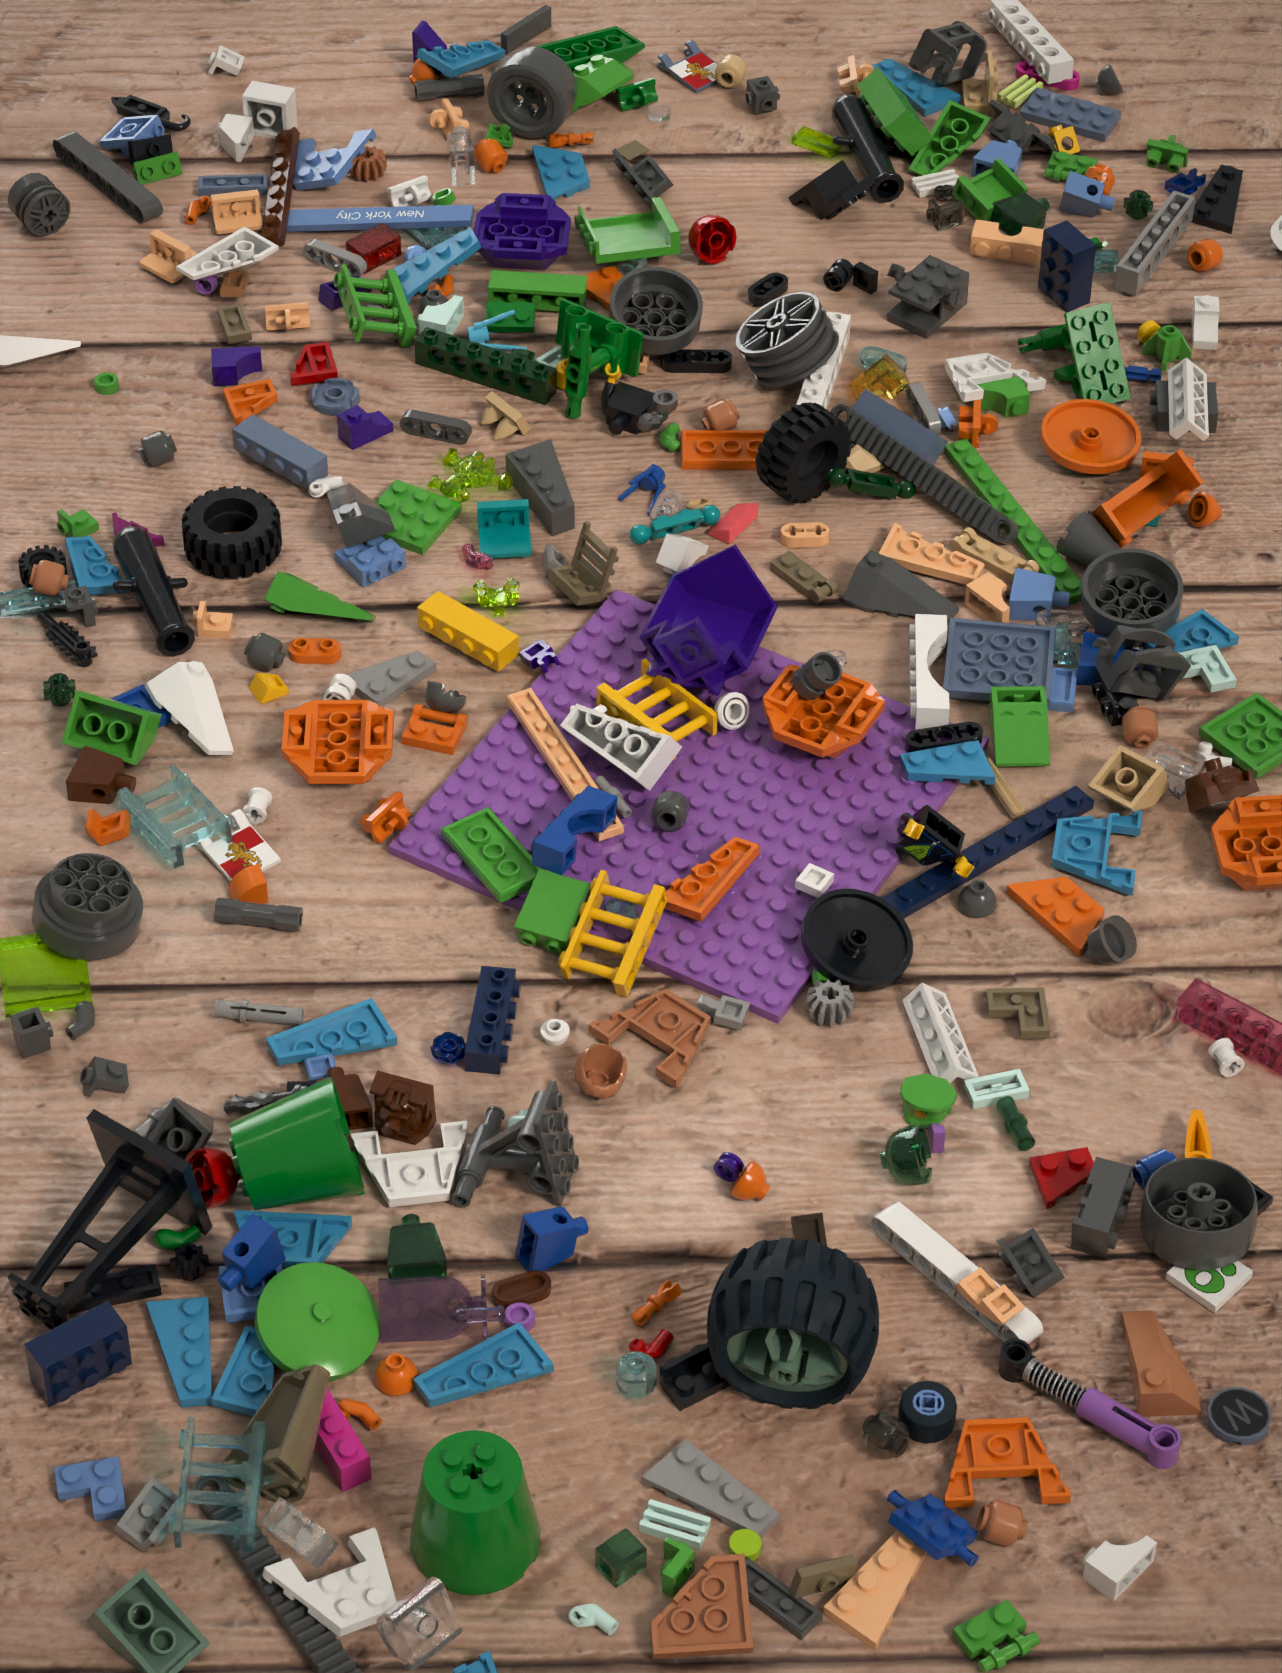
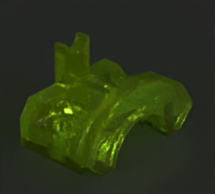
M508 578L505 586L499 589L488 587L484 580H479L473 585V589L477 593L478 604L482 608L493 607L494 618L498 614L504 617V606H513L519 601L518 588L520 583L514 578Z

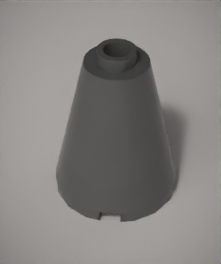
M1090 511L1088 513L1082 512L1065 529L1068 532L1065 540L1060 537L1056 546L1057 552L1087 567L1099 556L1121 549Z

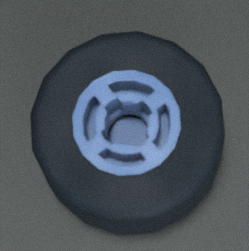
M920 1381L908 1386L902 1393L899 1404L898 1419L900 1428L906 1436L921 1443H937L947 1438L953 1431L956 1420L957 1403L955 1396L949 1388L933 1381Z

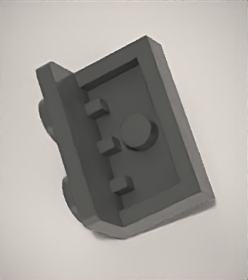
M1034 1228L1009 1244L1003 1238L997 1240L1002 1248V1251L998 1254L1007 1268L1013 1266L1016 1273L1012 1277L1021 1291L1027 1288L1031 1295L1036 1297L1065 1278Z

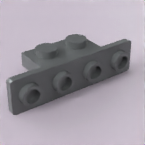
M993 99L989 101L990 106L999 116L988 128L991 135L1003 143L1008 140L1015 141L1018 147L1022 149V153L1033 141L1051 154L1053 151L1057 152L1054 147L1055 141L1048 134L1044 136L1040 134V130L1034 124H1026L1020 114L1017 112L1012 114L1003 102L998 104Z
M616 148L612 151L616 157L613 161L621 172L626 171L623 174L631 185L634 182L636 183L634 188L641 197L646 195L644 200L652 209L651 198L659 197L673 186L671 180L650 155L631 168Z

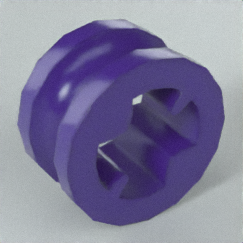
M731 1152L722 1153L719 1160L714 1164L715 1173L727 1182L736 1181L744 1169L743 1161Z

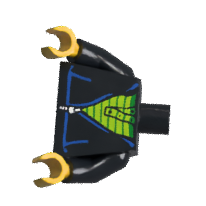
M928 805L923 806L913 815L910 813H903L897 827L899 836L896 845V852L900 858L905 859L911 856L921 865L925 866L937 862H950L954 865L953 870L963 878L969 876L974 866L968 863L964 855L960 853L965 836L963 831Z

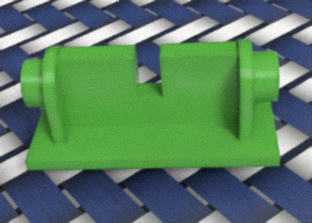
M178 151L134 162V167L132 168L133 176H137V181L142 185L183 174Z

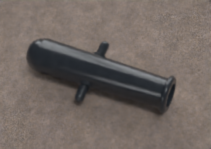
M853 94L841 95L832 105V119L842 136H834L832 141L835 145H843L850 149L865 178L869 175L873 177L876 183L870 186L872 198L880 203L891 202L898 198L904 190V180L899 174H896L886 152V149L892 150L896 145L893 140H883L879 136L866 105L860 97Z
M136 526L124 527L116 534L113 546L114 554L127 580H117L113 582L112 586L116 591L129 590L131 593H134L156 637V648L161 654L171 657L182 655L191 649L195 641V632L187 625L172 588H185L188 581L185 578H171L167 576L153 540L144 529Z

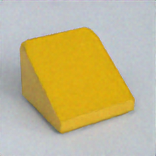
M256 673L249 686V690L259 703H266L289 693L287 686L279 675Z

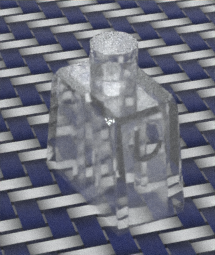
M457 126L453 129V133L447 134V160L452 186L475 184L474 150L471 133L463 126ZM457 161H465V165H460Z

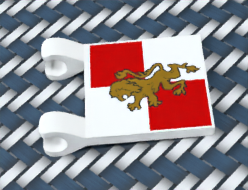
M240 809L231 813L233 818L231 825L236 831L213 843L204 829L201 828L193 832L196 837L194 845L210 858L229 881L246 867L259 864L263 872L281 863V858L251 826Z

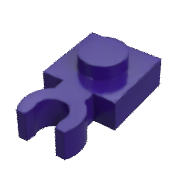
M538 639L518 653L522 662L532 669L540 667L543 673L548 672L547 666L549 664H560L552 647L541 639Z

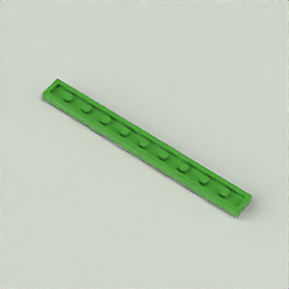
M968 439L946 444L944 454L974 492L1017 523L1019 534L1014 542L1028 560H1034L1039 565L1040 570L1038 573L1054 576L1056 578V591L1070 592L1069 605L1081 602L1082 582ZM1003 525L1002 527L1009 534V525Z

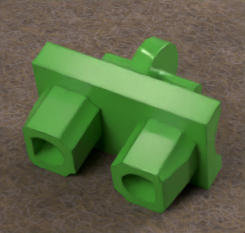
M1170 135L1168 140L1160 139V141L1148 139L1147 166L1156 168L1159 166L1160 161L1166 162L1167 170L1178 174L1182 167H1187L1189 148L1183 147V144L1176 143L1175 135Z

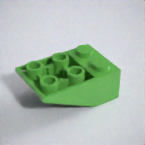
M1045 686L991 687L989 718L995 766H1050L1048 709Z

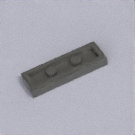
M544 5L501 33V48L506 50V55L552 26L551 7Z
M748 1557L745 1558L749 1602L799 1640H802L822 1620L823 1613L802 1597L794 1599L786 1585Z

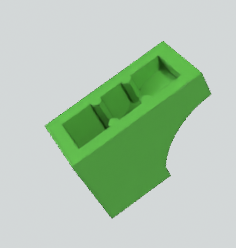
M1020 376L977 384L984 390L983 399H980L981 410L996 411L1004 415L1005 418L1028 414L1030 393Z

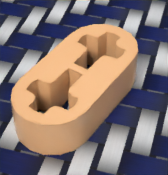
M820 522L787 523L781 528V543L791 548L823 547L829 542L830 529L826 524Z

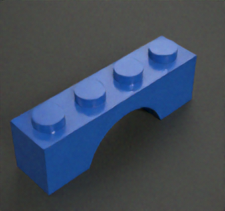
M588 785L580 794L575 796L573 802L567 808L561 810L559 816L553 822H550L539 836L533 839L531 844V852H533L532 864L562 876L576 860L577 838L574 836L584 832L603 833L616 819L618 796Z

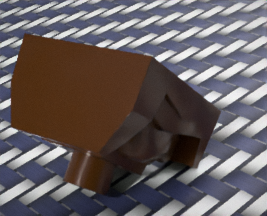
M1220 757L1204 762L1207 772L1185 779L1186 798L1190 813L1230 802L1235 797H1245L1260 791L1251 769L1242 773L1240 769L1231 768V766L1223 767Z
M377 1070L370 1088V1094H374L375 1126L378 1135L416 1145L429 1135L436 1123L433 1085Z

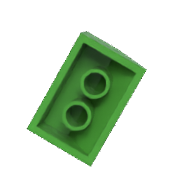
M76 690L62 743L80 749L88 746L120 757L126 763L137 765L155 740L162 714L93 693Z

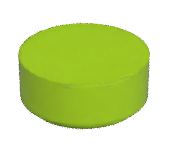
M739 1529L730 1536V1555L744 1554L745 1558L748 1557L752 1561L760 1556L762 1540L757 1532L751 1529Z

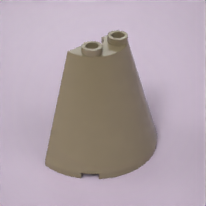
M314 1364L304 1367L303 1370H298L297 1372L294 1370L283 1373L215 1473L245 1492L251 1493L252 1490L255 1492L261 1491L265 1494L264 1498L266 1500L292 1503L302 1499L308 1487L330 1372L326 1368Z

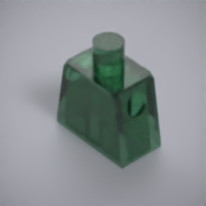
M1021 193L994 202L993 205L995 207L992 212L991 222L999 223V228L1009 236L1018 235L1022 231L1023 226L1043 229L1046 211L1050 209V205L1045 198L1036 201L1028 194Z
M416 1214L405 1215L401 1220L402 1225L393 1226L390 1229L387 1258L389 1285L447 1279L446 1255L435 1225L431 1222L420 1223V1218Z

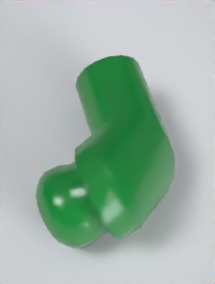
M191 1225L182 1232L159 1229L155 1232L153 1239L159 1247L174 1251V1248H179L186 1243L192 1244L201 1238V1233L195 1225Z

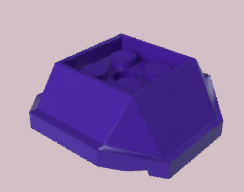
M501 193L495 198V202L485 206L476 214L473 232L482 247L476 252H479L493 268L546 270L560 256L567 255L571 218L563 209L555 204L550 195Z

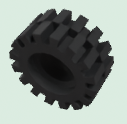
M40 545L35 546V550L29 548L27 553L23 552L21 554L22 558L19 557L18 564L21 582L23 585L26 584L28 589L33 586L29 584L33 565H38L40 560H48L64 565V574L67 575L65 555H63L61 550L57 551V547L52 546L49 549V545H44V548H40Z

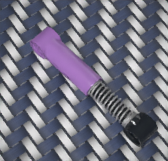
M1010 1339L1002 1344L998 1371L1004 1380L1011 1383H1018L1024 1380L1028 1383L1032 1382V1385H1036L1038 1389L1041 1388L1047 1394L1051 1393L1052 1397L1056 1396L1057 1400L1060 1399L1066 1405L1070 1404L1071 1408L1075 1407L1076 1414L1146 1454L1148 1462L1153 1467L1168 1469L1176 1464L1181 1435L1175 1427L1168 1424L1157 1425L1093 1387L1087 1390L1086 1387L1082 1388L1081 1384L1077 1386L1076 1381L1072 1383V1379L1067 1380V1376L1063 1377L1062 1373L1058 1375L1057 1370L1053 1372V1368L1048 1369V1365L1044 1366L1043 1362L1040 1363L1036 1356L1032 1355L1030 1345L1021 1339Z

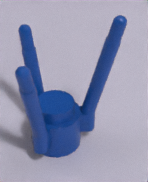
M655 464L649 466L647 470L629 481V485L632 486L621 494L618 500L622 501L640 486L648 491L656 490L647 513L648 516H651L662 490L666 487L663 483L665 480L663 469Z

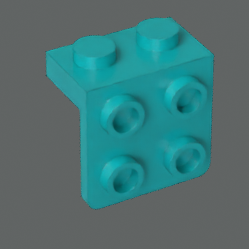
M528 499L477 502L480 556L483 559L527 557L532 555Z

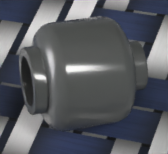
M162 430L141 439L142 447L138 449L143 462L149 461L152 467H158L172 461L175 456L174 453L177 452L170 433L165 434Z
M260 633L257 636L253 635L244 651V655L247 656V662L265 672H270L274 666L279 668L286 654L282 652V642L265 633Z
M676 791L661 793L656 798L651 812L652 821L663 831L674 832L681 829L686 822L690 810L688 800L684 795Z

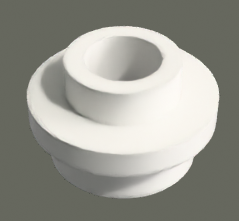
M551 1019L542 1024L540 1033L546 1044L560 1046L569 1037L570 1029L563 1020Z

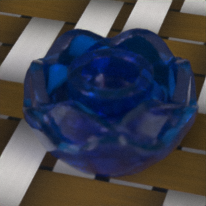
M444 1032L434 1038L433 1045L430 1047L431 1053L439 1063L453 1065L465 1057L466 1042H464L461 1035Z

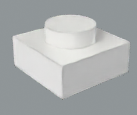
M809 863L796 879L795 888L818 898L833 883L834 873Z

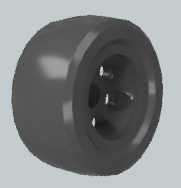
M534 46L522 47L507 55L492 73L487 86L489 108L501 125L503 123L509 125L510 132L530 139L543 138L557 131L571 114L577 98V84L570 67L555 53ZM520 81L522 85H517L515 82ZM517 95H521L524 100H519ZM532 104H536L538 109H534Z
M1183 1158L1171 1161L1152 1173L1144 1189L1140 1211L1143 1239L1158 1257L1183 1268L1214 1270L1229 1266L1239 1261L1248 1252L1253 1242L1258 1216L1257 1196L1249 1179L1239 1170L1226 1163L1207 1158ZM1211 1222H1219L1220 1224L1215 1225ZM1189 1225H1197V1226H1199V1227L1193 1228V1227H1190Z

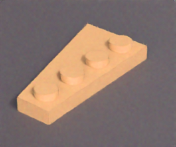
M894 523L879 554L893 559L907 570L964 585L982 576L985 566L984 563L963 553L945 550L944 545L936 541L933 544L927 542L917 532L913 531L910 534L903 531L902 526Z
M897 1530L824 1606L823 1614L876 1651L885 1629L888 1628L893 1619V1614L898 1604L902 1602L906 1594V1589L911 1579H914L927 1553Z

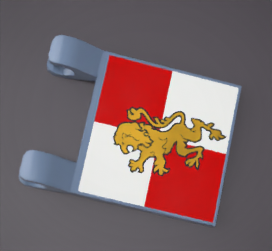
M693 40L685 42V46L688 48L684 50V54L687 57L674 64L666 53L658 56V59L661 60V62L657 63L658 69L668 71L695 94L718 83L715 78V69L718 64L704 54Z

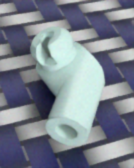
M596 1604L572 1607L568 1614V1618L574 1626H598L608 1635H612L619 1626V1622Z

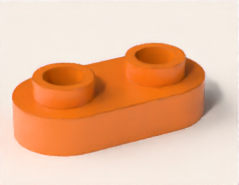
M300 637L289 643L288 654L290 660L295 663L333 664L341 658V645L337 640L330 638Z

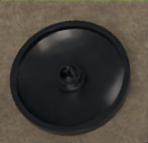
M837 889L821 895L811 904L801 924V943L811 964L833 983L840 980L842 986L849 985L851 990L876 991L892 985L903 975L912 958L913 940L909 927L903 917L888 902L866 891Z

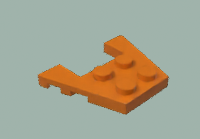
M1029 1417L964 1421L956 1458L944 1497V1505L947 1508L973 1507L974 1495L971 1479L1036 1476L1041 1504L1070 1503L1071 1492L1059 1477L1060 1472L1056 1465L1052 1464L1048 1458L1046 1448Z

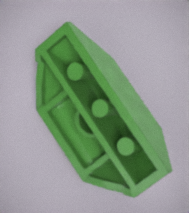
M603 55L593 56L587 63L576 66L572 73L577 84V98L572 112L578 110L581 106L588 105L632 80L635 75L634 70L615 59L607 58Z

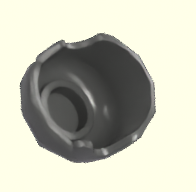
M427 681L426 701L433 710L451 714L458 712L465 706V695H459L457 690L454 693L452 690L446 693L444 684Z

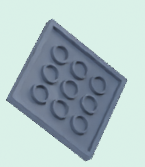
M950 618L943 689L949 692V698L990 701L991 687L1045 686L1047 707H1049L1056 627Z

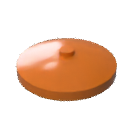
M1076 399L1058 404L1049 410L1042 421L1040 440L1047 454L1062 466L1081 473L1107 474L1119 471L1135 460L1140 449L1141 432L1135 420L1119 407L1099 400Z

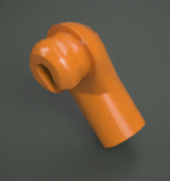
M201 196L198 200L192 201L188 206L185 222L188 225H194L197 217L208 212L210 209L211 199L208 196Z
M446 274L442 278L441 286L434 284V287L430 286L428 291L437 289L445 297L451 295L454 283L453 276Z
M348 1398L338 1401V1406L347 1420L352 1414L358 1417L370 1430H375L380 1426L382 1419L365 1402Z

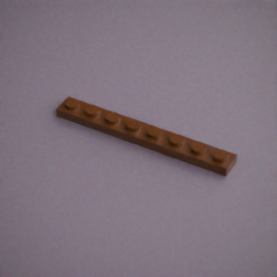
M296 127L281 131L275 138L261 235L279 247L285 245L300 137Z

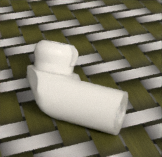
M1200 742L1198 744L1196 756L1203 764L1205 761L1220 757L1223 767L1232 765V758L1216 756L1212 753L1213 746L1211 743Z

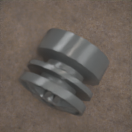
M30 173L22 176L14 183L7 198L8 207L32 233L38 236H48L57 232L64 226L71 211L70 202L66 196L46 176L40 173Z

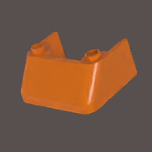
M1179 449L1106 503H1102L1092 513L1119 547L1122 548L1133 540L1130 535L1175 503L1180 507L1192 497L1189 493L1202 485L1204 481L1183 451Z

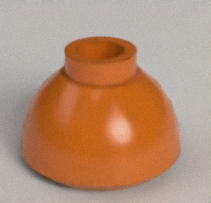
M419 58L414 62L412 75L409 77L414 86L415 81L439 80L429 64Z
M1198 492L1189 502L1188 519L1195 527H1206L1221 517L1222 508L1212 495L1206 492Z
M750 1161L730 1190L731 1196L739 1200H752L756 1198L761 1201L770 1188V1185L766 1183V1176L762 1167L756 1161Z
M393 1353L379 1363L375 1371V1384L380 1391L387 1395H404L415 1388L413 1378L419 1376L418 1370L409 1358L399 1353Z

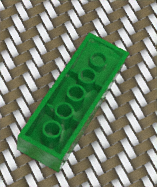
M614 26L534 47L544 48L555 53L563 59L571 71H574L576 66L587 63L591 57L596 55H603L623 63L644 49L645 44L619 27Z

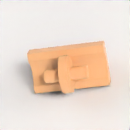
M852 55L848 57L849 64L838 67L841 79L839 82L843 95L855 92L860 97L861 91L857 85L874 70V67L870 64H862L857 68L855 56Z
M442 98V109L434 110L429 116L431 126L441 128L448 141H454L456 135L466 136L469 122L461 119V108L452 106L449 99Z
M308 302L265 305L267 330H291L294 328L310 327Z

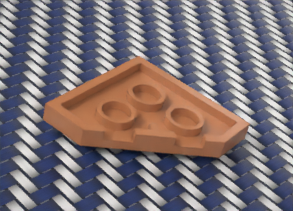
M744 1554L711 1556L703 1564V1568L692 1580H689L672 1598V1602L666 1609L651 1621L653 1659L753 1653Z

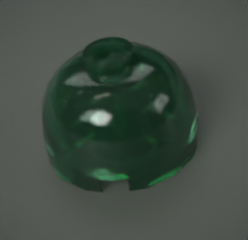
M919 1124L905 1126L894 1131L886 1141L885 1151L880 1153L883 1169H888L889 1174L896 1182L907 1186L929 1184L932 1176V1167L926 1169L927 1158H931L930 1146L925 1130L923 1128L919 1129Z

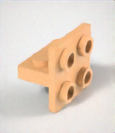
M258 189L211 195V210L216 234H231L244 226L252 231L263 228Z
M156 229L150 233L152 253L141 259L139 264L144 269L173 284L185 276L176 270V266L198 253L192 251L191 247Z

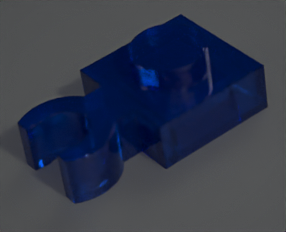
M1196 168L1191 169L1188 175L1181 172L1165 181L1164 189L1170 193L1177 191L1190 195L1197 191L1198 186L1205 184L1206 174L1197 176L1198 169Z

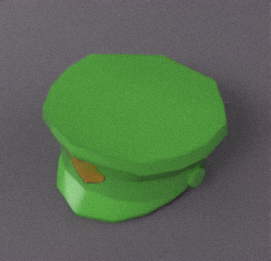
M930 1074L905 1078L900 1087V1096L903 1101V1114L907 1123L915 1129H928L930 1123L939 1124L943 1121L947 1114L951 1113V1106L954 1105L957 1098V1093L946 1079Z

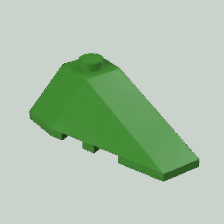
M949 100L930 131L933 138L919 150L908 172L917 176L940 172L981 137L990 121V117Z
M277 571L265 597V600L271 602L270 607L281 613L288 610L374 621L376 618L375 615L351 603L341 601L337 596L323 590H318L319 587L282 571Z

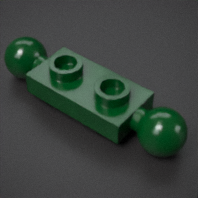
M840 467L831 468L826 475L830 486L841 487L847 484L849 491L856 494L866 493L875 495L878 498L887 497L896 499V496L903 499H909L916 492L915 485L912 482L902 480L899 483H895L894 478L887 475L849 468L844 471Z

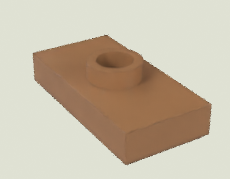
M236 271L224 274L220 287V297L244 298L249 283V272Z

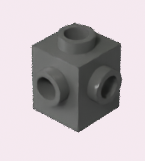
M764 76L747 80L745 98L747 105L752 107L755 114L777 110V100L780 99L778 87L774 86L770 78Z

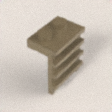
M589 521L583 523L571 565L550 568L548 578L557 588L563 591L577 606L606 601L607 596L604 592L605 589L611 586V583L608 581L609 576L614 575L615 570L612 567L619 560V557L616 555L618 549L616 547L609 548L590 530L591 523ZM586 541H587L598 553H600L607 561L603 560V559L586 543ZM582 554H583L597 569H599L603 574L601 575V574L582 556Z

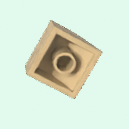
M1121 745L1088 785L1089 789L1132 812L1154 806L1170 786L1163 767Z

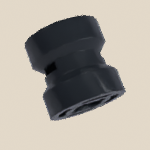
M845 259L835 260L831 268L823 276L826 287L835 292L843 290L847 282L853 277V265Z

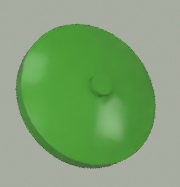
M300 1263L282 1270L267 1283L260 1295L255 1310L254 1322L257 1338L262 1349L274 1364L286 1373L294 1370L297 1372L298 1370H303L304 1367L314 1364L320 1365L330 1372L328 1382L345 1378L361 1368L372 1354L380 1332L378 1308L365 1285L349 1272L326 1263Z

